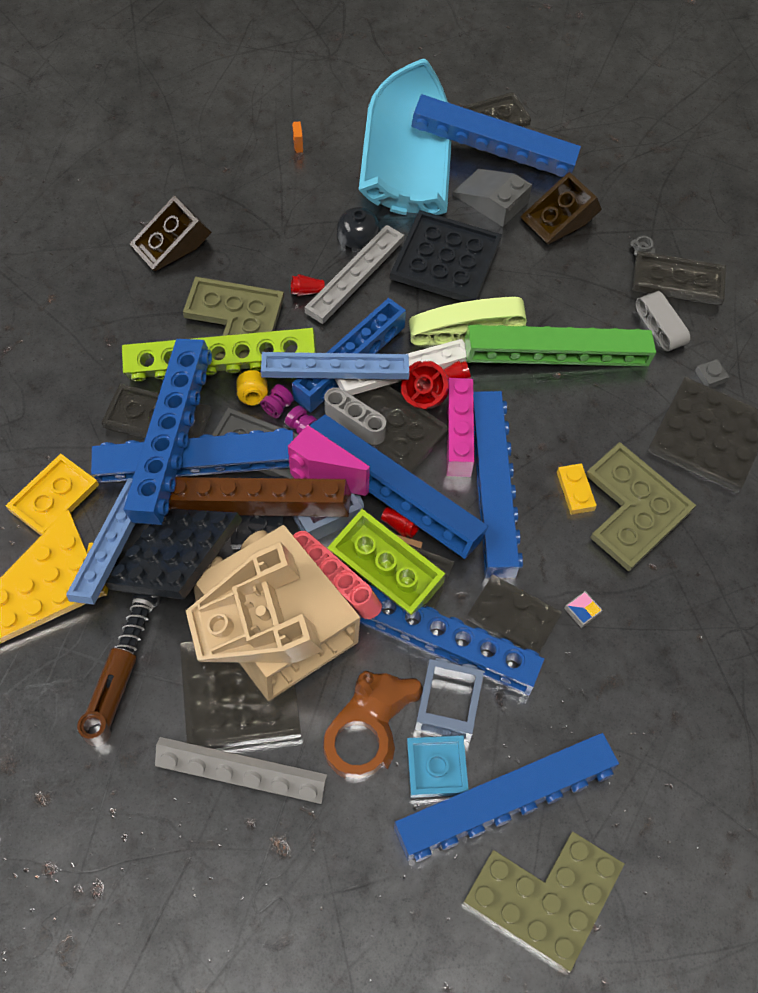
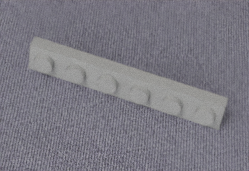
M386 225L305 306V313L324 324L404 241V234Z
M160 737L156 744V767L322 804L327 774Z

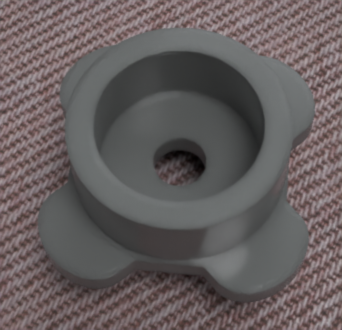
M640 236L631 241L636 257L653 256L655 254V249L652 248L654 243L650 237Z

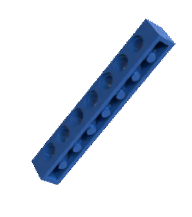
M176 339L123 508L132 523L162 525L164 516L169 511V498L171 492L175 490L176 474L182 466V453L188 445L189 429L194 424V412L196 405L200 403V391L202 385L206 382L207 367L212 362V352L208 349L205 340Z
M368 584L382 603V609L372 619H364L360 616V624L437 657L447 659L456 665H474L479 670L484 671V677L528 696L530 695L545 659L540 657L537 652L514 646L508 639L495 638L484 629L464 625L460 619L443 616L432 607H421L414 614L410 615L376 587ZM391 608L394 610V613L388 615L383 613L382 610ZM409 618H414L418 620L419 623L416 625H410L406 622V620ZM440 629L444 634L437 636L431 630ZM464 639L469 645L460 646L456 643V640ZM481 650H489L494 656L485 657L482 655ZM513 660L519 667L511 668L507 665L506 661Z

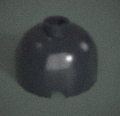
M362 207L351 208L344 212L337 224V239L344 248L345 245L352 248L354 252H360L380 232L377 217L372 211Z

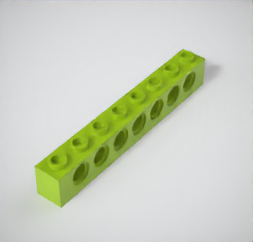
M313 328L193 338L205 340L208 349L212 352V362L207 367L206 375H214L217 371L225 370L227 373H238L240 369L247 368L261 371L262 352L269 347L274 349L273 352H286L289 346L295 345L298 347L295 353H317L316 335ZM176 340L122 345L123 373L132 381H144L146 377L164 379ZM242 350L250 351L247 357L239 358V353ZM219 352H226L222 360H215ZM149 358H154L153 364L145 367V362Z

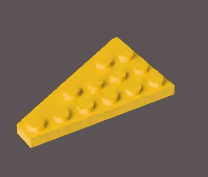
M69 510L63 512L0 578V644L85 605V603L70 602L66 596L88 554ZM103 589L101 590L98 598L105 595Z

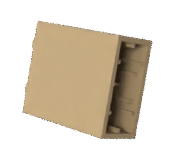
M284 525L269 534L264 530L253 533L243 542L240 551L224 560L222 557H215L193 587L197 602L254 553L278 542H281L293 555L300 578L275 589L285 622L303 614L315 626L322 652L297 663L239 662L268 701L357 644L359 639L360 616Z

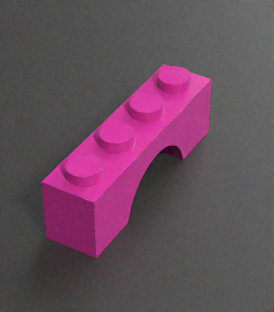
M449 378L450 386L447 396V476L471 477L474 465L473 379Z

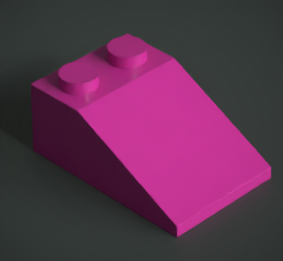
M309 425L288 445L290 473L295 479H346L351 493L364 496L369 493L370 466Z

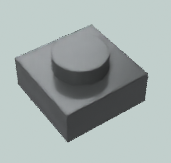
M718 359L699 365L695 370L706 389L726 383L729 379L728 374Z

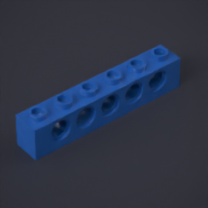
M390 298L386 299L327 353L376 354L405 328L406 310ZM297 378L292 383L294 400L310 413L324 401L326 391L331 388H339L335 378Z

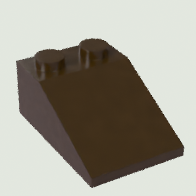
M568 172L520 217L547 244H550L586 225L602 208L598 198L574 175Z
M174 195L129 244L153 271H157L197 249L212 232Z

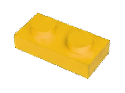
M582 463L558 467L557 475L570 514L595 511L597 505Z

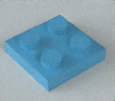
M463 735L407 738L411 798L456 796L469 790Z

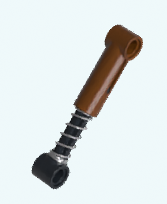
M138 593L133 595V606L130 607L131 614L126 617L127 624L122 627L123 635L118 637L119 645L110 650L86 713L80 717L77 724L79 734L90 746L98 747L104 745L111 736V724L137 659L133 651L137 650L135 646L137 641L141 640L139 638L140 633L145 630L143 626L145 621H148V613L163 600L161 596ZM95 724L101 725L98 732L88 734L90 727Z

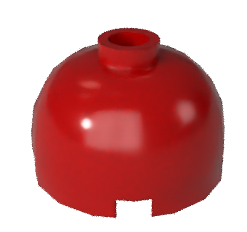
M417 361L409 366V380L401 379V393L403 397L416 408L424 410L436 408L448 396L450 386L448 376L444 369L435 362Z

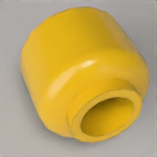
M248 370L241 373L236 382L238 399L246 405L254 406L260 404V401L268 395L266 377H261V372L257 370Z

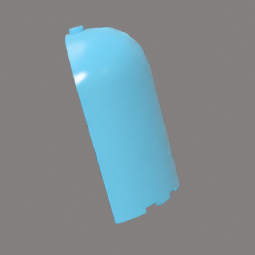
M426 59L406 65L383 81L373 94L367 112L359 191L375 205L382 204L389 207L390 212L406 215L407 212L418 213L419 210L439 215L446 213L448 206L452 140L411 127L413 114L421 94L448 102L435 71Z

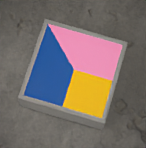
M586 591L569 602L564 608L581 628L598 617L603 611Z

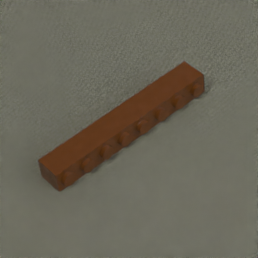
M176 477L175 490L171 492L169 498V510L188 509L236 512L239 515L349 517L351 492L346 479Z

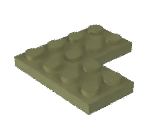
M195 277L183 310L184 318L226 325L223 336L271 332L275 330L284 300V292ZM269 348L264 349L263 352H268ZM242 350L239 353V358L247 357L250 351ZM219 352L216 355V360H222L226 352Z
M621 442L594 464L586 474L590 480L621 505L610 518L592 533L591 539L628 571H631L696 507L691 500Z
M573 831L569 835L545 882L493 850L463 904L569 973L625 864Z

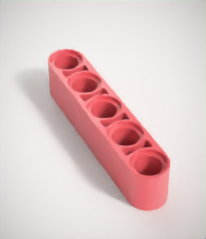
M299 531L293 535L357 614L364 619H372L381 612L382 603L365 581L307 531Z

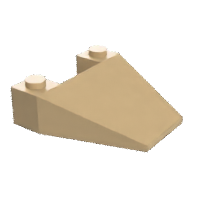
M281 542L254 553L186 610L198 661L297 663L322 652L316 628L303 614L284 622L275 589L300 577L293 555Z

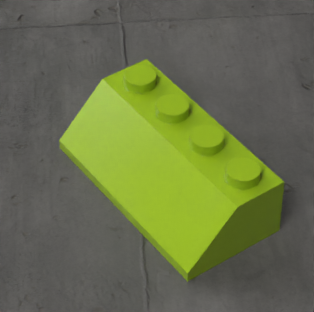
M363 509L359 511L327 547L329 551L410 615L424 606L443 585L445 580V573Z

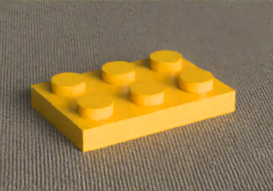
M60 454L5 506L8 511L39 535H42L63 512L69 510L71 513L99 484L95 478Z

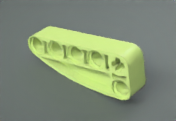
M519 297L480 299L447 305L417 314L409 319L411 343L418 346L441 345L462 339L465 343L464 339L468 325L526 326L524 301Z

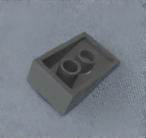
M478 169L455 189L452 195L504 227L529 203L532 184L513 173Z

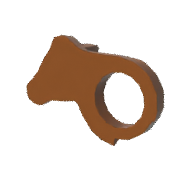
M364 671L358 676L353 698L332 721L324 736L323 752L328 765L337 775L345 779L346 777L360 779L373 775L382 766L386 769L389 768L394 757L395 746L388 722L406 705L417 702L421 698L423 693L421 682L416 678L401 679L387 673L374 674L370 671ZM353 725L369 728L376 735L379 742V750L376 756L370 762L362 765H351L344 762L338 756L335 749V741L339 733Z

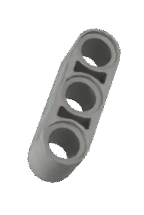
M660 291L637 298L636 309L649 330H652L653 336L664 351H671L689 344L690 334L687 327Z
M331 388L326 391L324 403L327 416L371 445H377L384 441L386 419L383 415L340 388Z

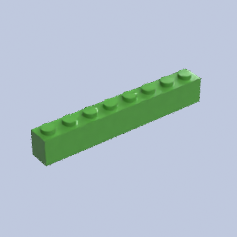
M477 324L468 325L464 339L467 362L649 366L656 354L652 330L489 326Z

